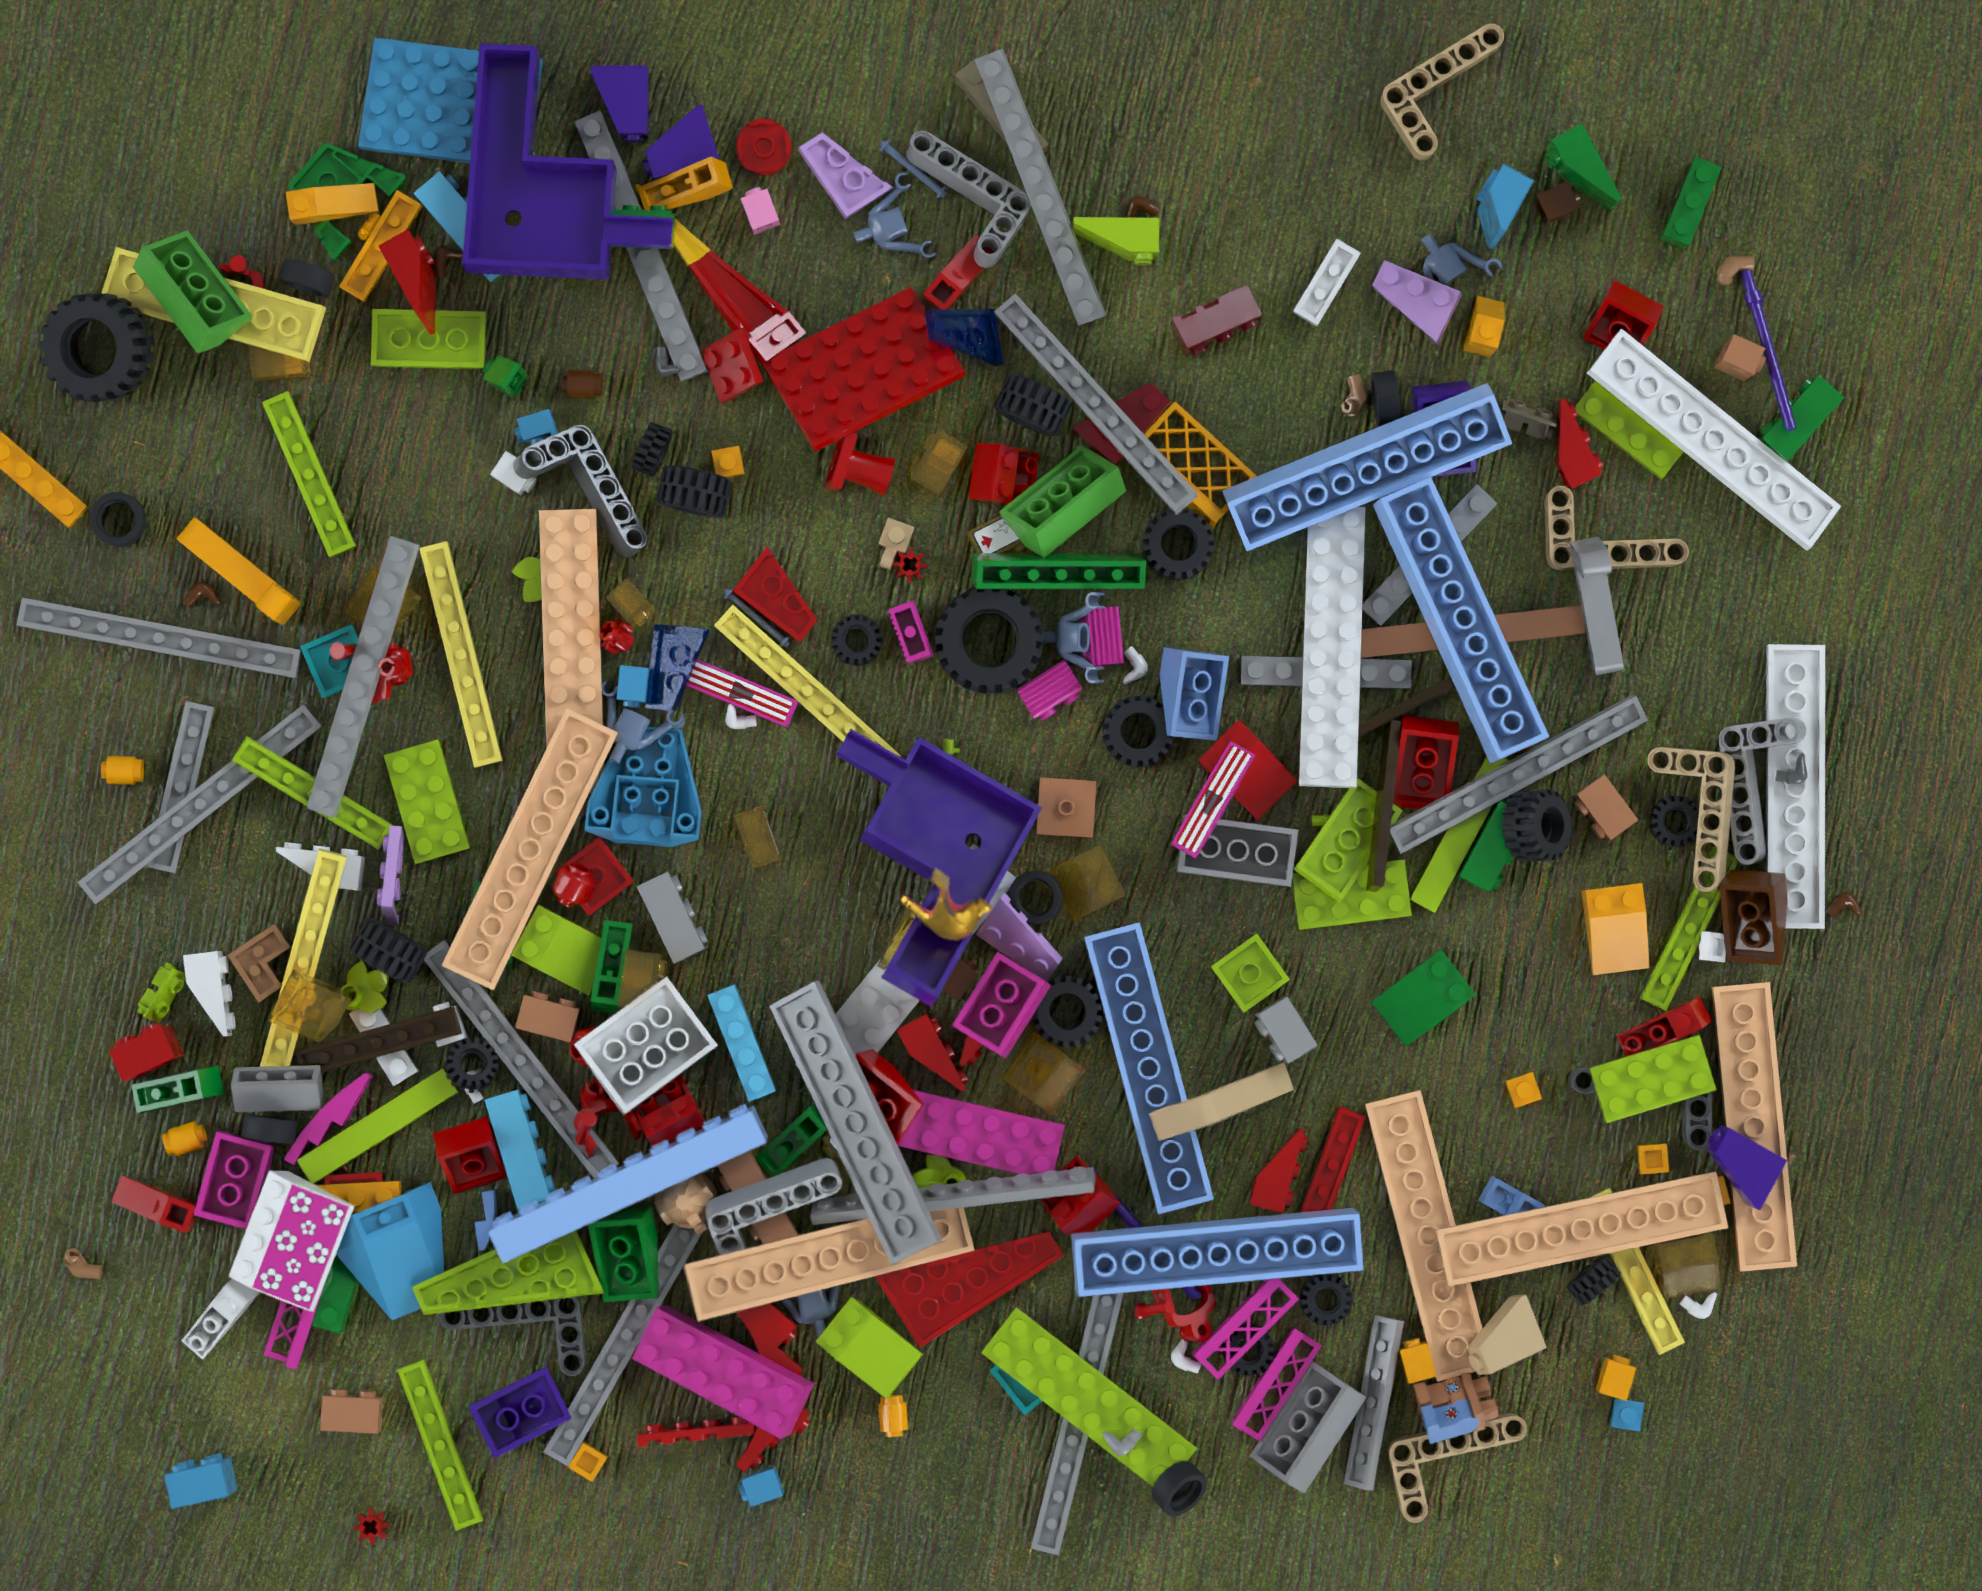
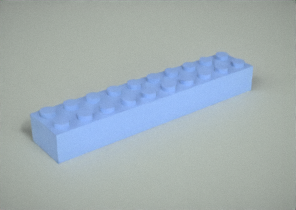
M1488 383L1227 488L1223 490V494L1245 549L1249 551L1511 445L1512 442L1495 396Z
M1429 477L1380 498L1373 504V507L1490 764L1548 738L1547 730L1432 478Z
M1140 922L1084 937L1157 1213L1161 1214L1214 1200L1195 1129L1158 1140L1149 1116L1150 1112L1185 1101L1187 1097Z
M746 1104L732 1109L729 1117L721 1120L720 1116L704 1122L703 1129L695 1132L694 1128L678 1134L677 1141L669 1144L668 1140H664L652 1146L650 1153L644 1156L641 1152L627 1157L624 1165L618 1168L615 1164L609 1165L601 1169L600 1173L597 1174L598 1177L590 1179L589 1175L573 1182L572 1189L564 1191L563 1187L547 1194V1197H545L546 1201L538 1203L536 1199L521 1206L519 1213L512 1215L511 1211L496 1217L488 1233L502 1263L760 1146L766 1143L767 1133L754 1105L747 1108Z
M1354 1208L1071 1234L1075 1291L1079 1297L1363 1270L1360 1216Z

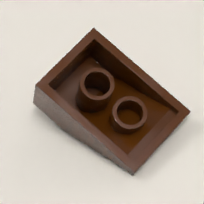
M1731 869L1719 883L1727 961L1782 965L1788 901L1785 873Z

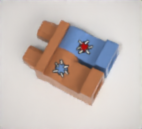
M1468 1372L1461 1374V1377H1452L1444 1382L1428 1386L1425 1385V1382L1413 1384L1416 1402L1430 1444L1463 1435L1475 1429L1477 1431L1484 1430V1421L1499 1417L1494 1398L1481 1402L1478 1400V1398L1491 1395L1487 1377L1471 1379Z

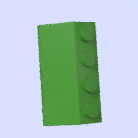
M188 230L142 247L133 269L197 354L221 345L252 319L253 316Z
M1081 445L1000 510L999 513L1025 547L1045 558L1124 494L1126 488L1118 466Z

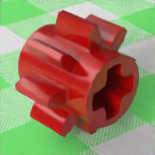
M910 548L909 554L906 555L899 551L900 562L892 564L893 567L900 568V572H898L896 577L906 576L908 584L911 583L912 577L915 576L922 580L920 570L928 569V565L920 563L924 554L914 555L913 548ZM907 559L910 562L916 560V571L912 572L910 569L904 571V561Z
M617 618L615 622H606L600 629L599 637L603 640L600 646L613 655H617L618 651L621 653L628 651L634 643V636L631 634L634 628L620 618Z
M370 1507L368 1516H365L363 1513L357 1515L361 1523L355 1525L353 1529L360 1530L362 1534L359 1537L360 1541L365 1537L370 1538L372 1545L376 1542L377 1535L382 1539L386 1538L387 1535L382 1530L390 1526L391 1522H384L383 1516L385 1511L376 1514L373 1507ZM375 1520L377 1522L375 1526L377 1530L368 1531V1522Z

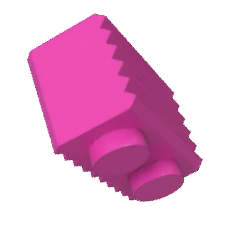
M914 600L889 609L888 615L890 616V621H892V626L896 632V637H898L906 663L911 665L932 657L933 652Z
M1119 606L1094 609L1079 619L1080 623L1088 624L1090 631L1089 648L1086 652H1082L1083 658L1093 666L1123 665Z
M1063 660L1018 688L1016 692L1033 719L1035 720L1040 717L1043 721L1056 713L1054 707L1064 702L1067 706L1080 698L1078 692L1082 690V687L1066 661Z

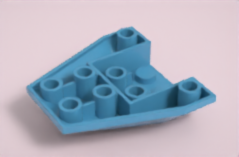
M647 727L643 738L657 727ZM682 729L668 730L643 749L635 751L626 749L619 764L608 759L588 800L585 831L615 843L674 847L699 840L702 811Z
M431 1182L352 1214L336 1252L339 1259L391 1320L421 1309L412 1286L444 1272L441 1207Z

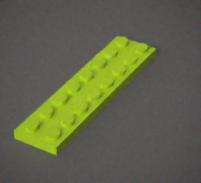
M1015 1307L981 1351L988 1359L1152 1487L1165 1469L1174 1463L1188 1461L1197 1450L1196 1446L1017 1307ZM1133 1428L1142 1435L1136 1442V1446L1129 1453L1121 1456L1116 1455L1103 1437V1433L1108 1432L1119 1441H1122Z

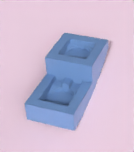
M1491 1176L1478 1201L1503 1215L1545 1207L1544 1204L1494 1176Z
M496 1189L482 1192L486 1220L475 1222L479 1251L487 1249L491 1242L488 1231L493 1226L492 1222L497 1217Z

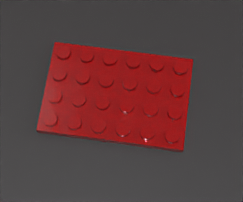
M912 287L782 350L765 364L762 362L763 369L814 452L965 377V370Z

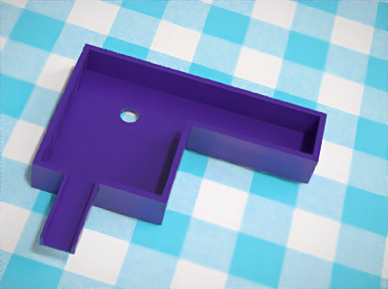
M480 43L462 261L466 272L609 280L611 246L671 249L672 218L614 215L617 177L614 160L533 156L541 58L537 47ZM511 212H517L522 216L521 223L515 227L506 224V216Z
M850 729L836 756L890 786L861 836L860 841L932 881V873L937 867L949 877V894L954 904L962 906L968 901H977L979 898L990 903L1042 807L918 737L904 760ZM968 835H975L980 839L981 845L978 849L967 847L965 838ZM934 882L921 905L930 911L934 909L941 891ZM915 915L881 978L931 1006L940 994L973 932L962 939H946L935 933Z

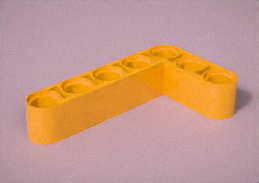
M193 517L176 538L256 603L255 606L275 622L284 626L302 604L196 517Z

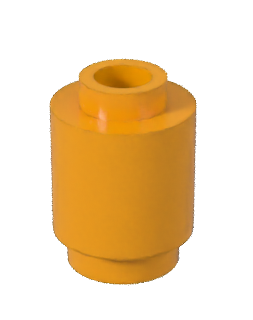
M108 756L106 761H102L101 777L106 778L107 784L135 785L136 782H143L144 761L143 759H137L136 756Z
M192 1121L168 1129L167 1133L162 1134V1139L169 1156L173 1154L180 1156L203 1148L204 1141H207V1134L202 1124L198 1125L196 1121Z
M890 1395L888 1399L881 1396V1403L878 1404L880 1432H886V1437L903 1436V1431L908 1430L907 1405L903 1401V1395Z

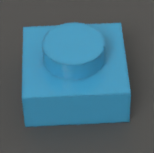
M1614 1398L1610 1426L1640 1431L1644 1403Z

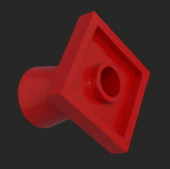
M851 433L837 440L823 489L832 492L840 490L845 479L869 488L883 496L892 476L895 458L854 450L858 435L856 433Z

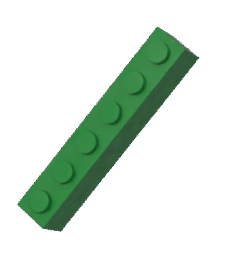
M972 553L971 582L976 589H1145L1146 560L1140 554L1050 553L1043 558L1036 553Z

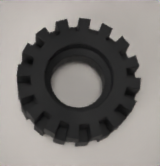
M652 421L648 425L637 448L632 468L654 477L667 453L666 451L672 440L673 430Z
M851 614L848 617H843L834 626L831 634V645L836 656L845 664L854 666L866 665L880 653L882 634L877 623L870 617L868 618L862 614ZM854 629L864 631L868 637L866 647L860 651H853L846 645V636Z
M1670 796L1658 801L1651 809L1652 813L1649 814L1648 818L1650 819L1649 829L1653 832L1652 836L1657 838L1659 843L1665 844L1668 847L1685 846L1697 838L1699 817L1697 804L1694 801L1691 802L1687 797ZM1672 810L1682 812L1686 818L1684 829L1678 833L1671 832L1665 825V817Z
M469 1037L465 1038L464 1042L459 1040L456 1042L455 1047L452 1046L445 1064L446 1077L448 1080H452L451 1085L453 1087L456 1085L460 1086L459 1090L464 1092V1089H469V1093H474L475 1089H478V1092H480L485 1086L488 1087L496 1075L498 1055H494L495 1049L493 1046L489 1048L487 1041L484 1040L483 1043H480V1038L475 1037L474 1041H470ZM466 1056H475L480 1059L483 1068L478 1074H467L461 1068V1060Z
M1605 1255L1589 1264L1566 1287L1579 1304L1584 1305L1595 1299L1597 1295L1603 1293L1606 1288H1609L1621 1273Z
M1330 1273L1317 1274L1315 1277L1308 1279V1282L1303 1285L1302 1293H1300V1305L1305 1315L1311 1321L1318 1325L1332 1326V1324H1338L1343 1318L1345 1319L1348 1316V1312L1352 1308L1353 1298L1349 1286L1340 1277ZM1324 1288L1333 1290L1337 1295L1335 1307L1327 1311L1319 1309L1315 1303L1316 1294Z
M1250 1323V1327H1260ZM1241 1324L1239 1327H1246V1324ZM1234 1331L1230 1335V1348H1237L1238 1344L1246 1339V1331ZM1250 1331V1338H1251L1257 1331ZM1266 1332L1257 1341L1259 1354L1255 1359L1245 1361L1240 1358L1230 1369L1242 1376L1259 1375L1264 1369L1267 1370L1270 1362L1273 1361V1353L1275 1352L1273 1341L1269 1334ZM1226 1340L1222 1343V1348H1226ZM1223 1351V1358L1226 1362V1351ZM1230 1351V1358H1231L1237 1351Z

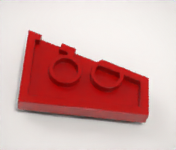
M766 546L733 589V592L801 643L818 620Z

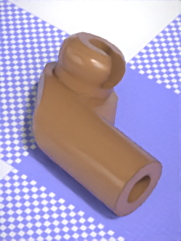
M1754 256L1728 257L1717 268V282L1721 285H1729L1732 283V277L1738 271L1754 270Z
M1360 374L1347 378L1351 392L1346 400L1342 402L1341 410L1349 416L1359 413L1367 400Z
M70 1248L65 1252L64 1262L73 1276L101 1279L102 1265L88 1264L79 1250L75 1248Z

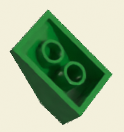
M1583 124L1550 141L1544 155L1551 170L1555 168L1559 176L1606 210H1613L1622 198Z
M1439 949L1378 995L1371 1003L1406 1047L1455 1012L1476 994L1445 953Z
M652 1206L622 1208L589 1223L588 1227L599 1281L604 1292L602 1294L603 1301L658 1298L657 1229Z

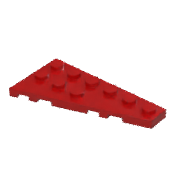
M1046 1231L875 1276V1278L921 1348L1063 1257L1064 1254L1051 1233Z

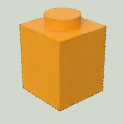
M1419 1338L1404 1341L1403 1347L1399 1348L1398 1353L1406 1382L1410 1384L1437 1377L1428 1343L1426 1341L1420 1342Z
M1614 1355L1613 1359L1605 1357L1595 1390L1599 1393L1627 1401L1636 1367L1629 1365L1630 1359Z

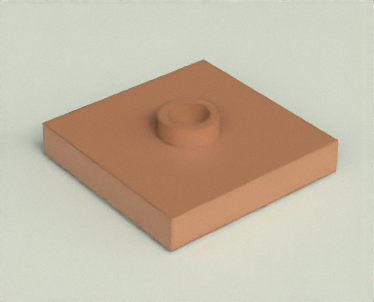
M1040 777L1038 806L1042 807L1037 816L1036 834L1093 838L1097 781Z

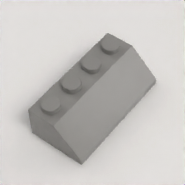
M1312 1361L1268 1430L1250 1454V1457L1282 1481L1305 1494L1367 1397Z

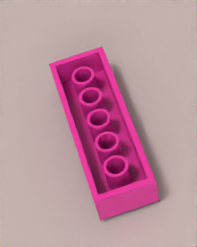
M913 1090L924 1105L898 1146L1018 1174L1031 1175L1055 1170L1065 1127L1064 1124Z
M668 1305L656 1307L632 1358L780 1439L791 1434L814 1386L813 1382Z

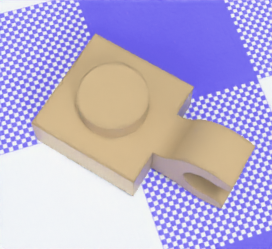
M891 518L887 519L878 543L879 546L886 548L880 562V567L891 570L897 552L900 551L904 555L906 554L915 527Z

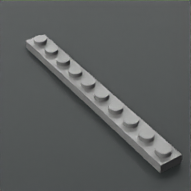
M1002 48L975 59L1077 324L1080 326L1106 315L1005 52Z
M602 111L575 121L589 158L614 160L617 169L614 210H622L623 205L639 206V210H642ZM627 248L674 365L681 369L678 372L681 382L708 372L659 249Z
M1016 294L994 311L997 318L1176 515L1198 497L1197 492Z
M390 536L307 809L330 817H337L380 677L379 671L382 670V668H378V664L386 657L419 550V544L395 536Z
M22 598L17 626L291 678H297L302 650L27 598Z
M1634 694L1628 696L1391 824L1390 837L1397 852L1400 854L1648 721L1637 696Z
M303 704L256 742L283 757L319 729L321 725ZM234 761L229 762L77 883L96 905L258 776Z
M443 940L431 949L424 961L490 1046H493L497 1055L593 1178L598 1177L597 1174L600 1173L601 1169L612 1164L619 1165L618 1160L592 1127L590 1135L598 1147L594 1157H588L584 1146L578 1145L575 1141L577 1130L574 1127L573 1121L579 1112L576 1106L479 983L442 966L451 947L448 942Z
M1075 1167L1065 1171L1048 1170L1039 1174L1028 1175L1023 1173L1014 1177H991L980 1181L964 1180L959 1183L946 1185L937 1183L929 1187H920L918 1190L928 1211L1090 1193L1094 1192L1095 1172L1094 1167ZM857 1193L843 1197H825L816 1200L812 1204L810 1214L812 1225L869 1218Z
M707 1219L704 1221L705 1226L708 1224ZM676 1224L673 1225L658 1251L659 1297L656 1299L630 1300L568 1408L572 1418L557 1427L544 1450L545 1454L569 1466L641 1341L656 1307L661 1306L702 1233L697 1235L694 1228H683Z
M1123 1293L1093 1295L1078 1355L1102 1374H1104ZM1064 1417L1031 1544V1549L1059 1555L1088 1439L1085 1433Z

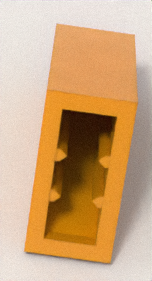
M1476 296L1463 351L1489 358L1498 348L1505 321L1504 302Z

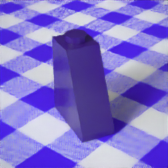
M590 66L591 74L620 138H625V142L640 143L642 138H649L648 67Z
M696 106L645 151L648 159L643 160L647 177L653 175L654 180H657L708 157H714L719 160L703 106Z
M1720 1125L1719 1129H1715L1709 1138L1710 1145L1707 1150L1743 1201L1748 1206L1760 1211L1787 1160L1731 1128Z

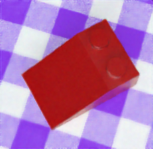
M407 229L378 247L413 310L429 334L432 335L435 333L436 275L431 265L435 264L420 237L413 238Z
M1402 715L1393 804L1397 807L1421 809L1451 792L1459 740V722Z
M1237 720L1197 762L1211 774L1230 741L1255 754V758L1242 778L1233 798L1258 821L1297 780L1245 725Z
M869 1049L858 1052L855 1057L898 1146L924 1103L897 1069L875 1050Z

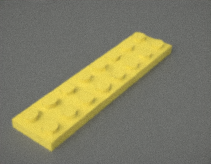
M116 247L101 294L117 295V298H125L131 302V308H138L143 315L174 323L133 269L139 253ZM224 278L253 316L248 323L228 339L310 362L326 307Z

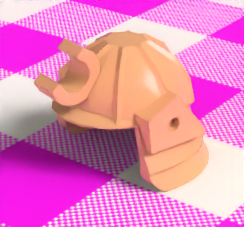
M698 1173L657 1192L654 1203L661 1220L665 1224L674 1223L683 1228H694L696 1234L699 1235L707 1230L704 1224L706 1220L705 1206L709 1199L716 1195L717 1191L705 1174Z

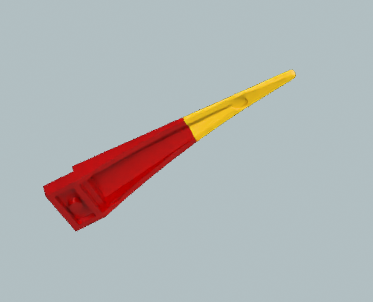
M636 184L634 189L640 197L638 187L641 185ZM675 219V249L733 332L741 329L744 330L752 353L761 364L762 362L765 364L779 352L791 347L805 336L806 331L788 310L730 267Z

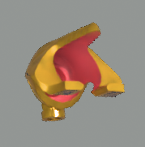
M937 867L932 873L931 880L938 885L941 891L933 910H926L909 897L902 896V905L917 915L935 933L946 939L958 940L968 936L977 927L981 917L986 912L990 913L993 909L982 898H979L977 901H968L962 906L954 904L949 894V877Z

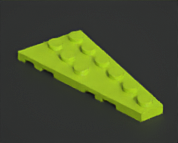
M576 1230L502 1263L497 1250L494 1249L412 1286L424 1315L604 1293Z

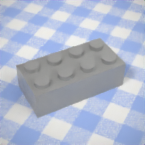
M1220 819L1197 858L1179 849L1176 872L1291 887L1298 830Z

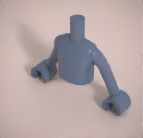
M905 172L899 173L895 178L896 186L880 203L870 210L868 227L853 232L855 239L859 243L873 238L875 243L883 249L919 253L924 259L932 260L935 258L936 253L927 255L923 252L925 247L933 244L931 241H925L922 245L893 241L896 238L908 235L899 206L884 211L902 191H908L912 186L911 184L906 186L899 185V180L908 176Z
M1431 234L1421 239L1430 252L1423 264L1424 277L1434 280V274L1441 284L1448 285L1467 271L1460 258L1484 269V273L1488 277L1493 276L1492 272L1488 269V265L1494 264L1500 271L1502 269V264L1498 259L1484 261L1455 243L1444 244L1439 247Z
M1090 592L1086 596L1085 606L1059 619L1056 632H1043L1044 643H1056L1059 656L1085 669V678L1089 683L1104 682V680H1099L1097 677L1098 670H1104V667L1093 666L1081 656L1073 653L1086 652L1088 650L1090 631L1087 623H1074L1072 621L1083 618L1094 609H1104V606H1100L1097 601L1100 595H1105L1103 592Z
M607 681L603 682L602 694L607 699L608 706L607 728L618 732L614 741L616 746L609 758L611 761L619 764L626 749L634 751L643 749L671 728L680 729L685 725L683 714L679 721L672 722L675 712L670 710L667 713V721L643 738L650 721L646 717L628 709H623L617 721L616 699L618 686L615 687L612 693L608 694L606 690L609 687V683Z
M840 1285L830 1287L829 1301L824 1289L796 1296L798 1308L790 1298L780 1301L797 1322L813 1324L818 1339L826 1329L824 1320L828 1319L836 1311Z

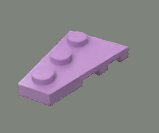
M824 133L817 135L798 149L845 220L884 196L893 188L886 181L883 182L872 173L873 171L865 165L862 166L849 156L846 150Z
M1385 260L1372 285L1381 296L1397 310H1400L1437 345L1462 296L1461 291Z
M390 826L389 835H384L383 852H387L386 862H381L380 878L384 879L383 889H378L377 905L381 906L387 925L399 924V915H397L394 901L400 900L401 894L400 879L396 878L397 874H401L403 864L404 833L401 826Z
M1004 892L976 935L1047 982L1063 958L1041 933L1033 931L1026 923L1028 918L1021 911L1018 913L1009 903L1011 899Z

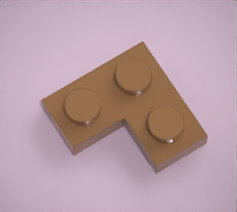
M273 924L227 955L258 1003L281 989L282 983L269 965V962L292 948L277 924Z

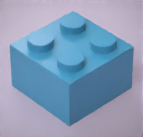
M222 1453L206 1456L205 1459L199 1460L200 1463L194 1464V1459L171 1466L172 1470L164 1475L171 1509L227 1497L237 1491L231 1456L222 1458Z

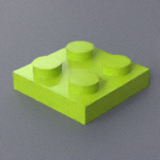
M1257 933L1210 966L1243 1013L1290 980Z

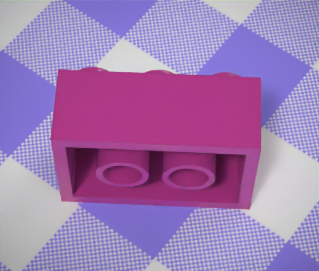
M997 952L952 1026L997 1054L1007 1058L1051 985Z
M217 1131L194 1215L247 1229L271 1169L277 1145L244 1138L241 1135L226 1131Z

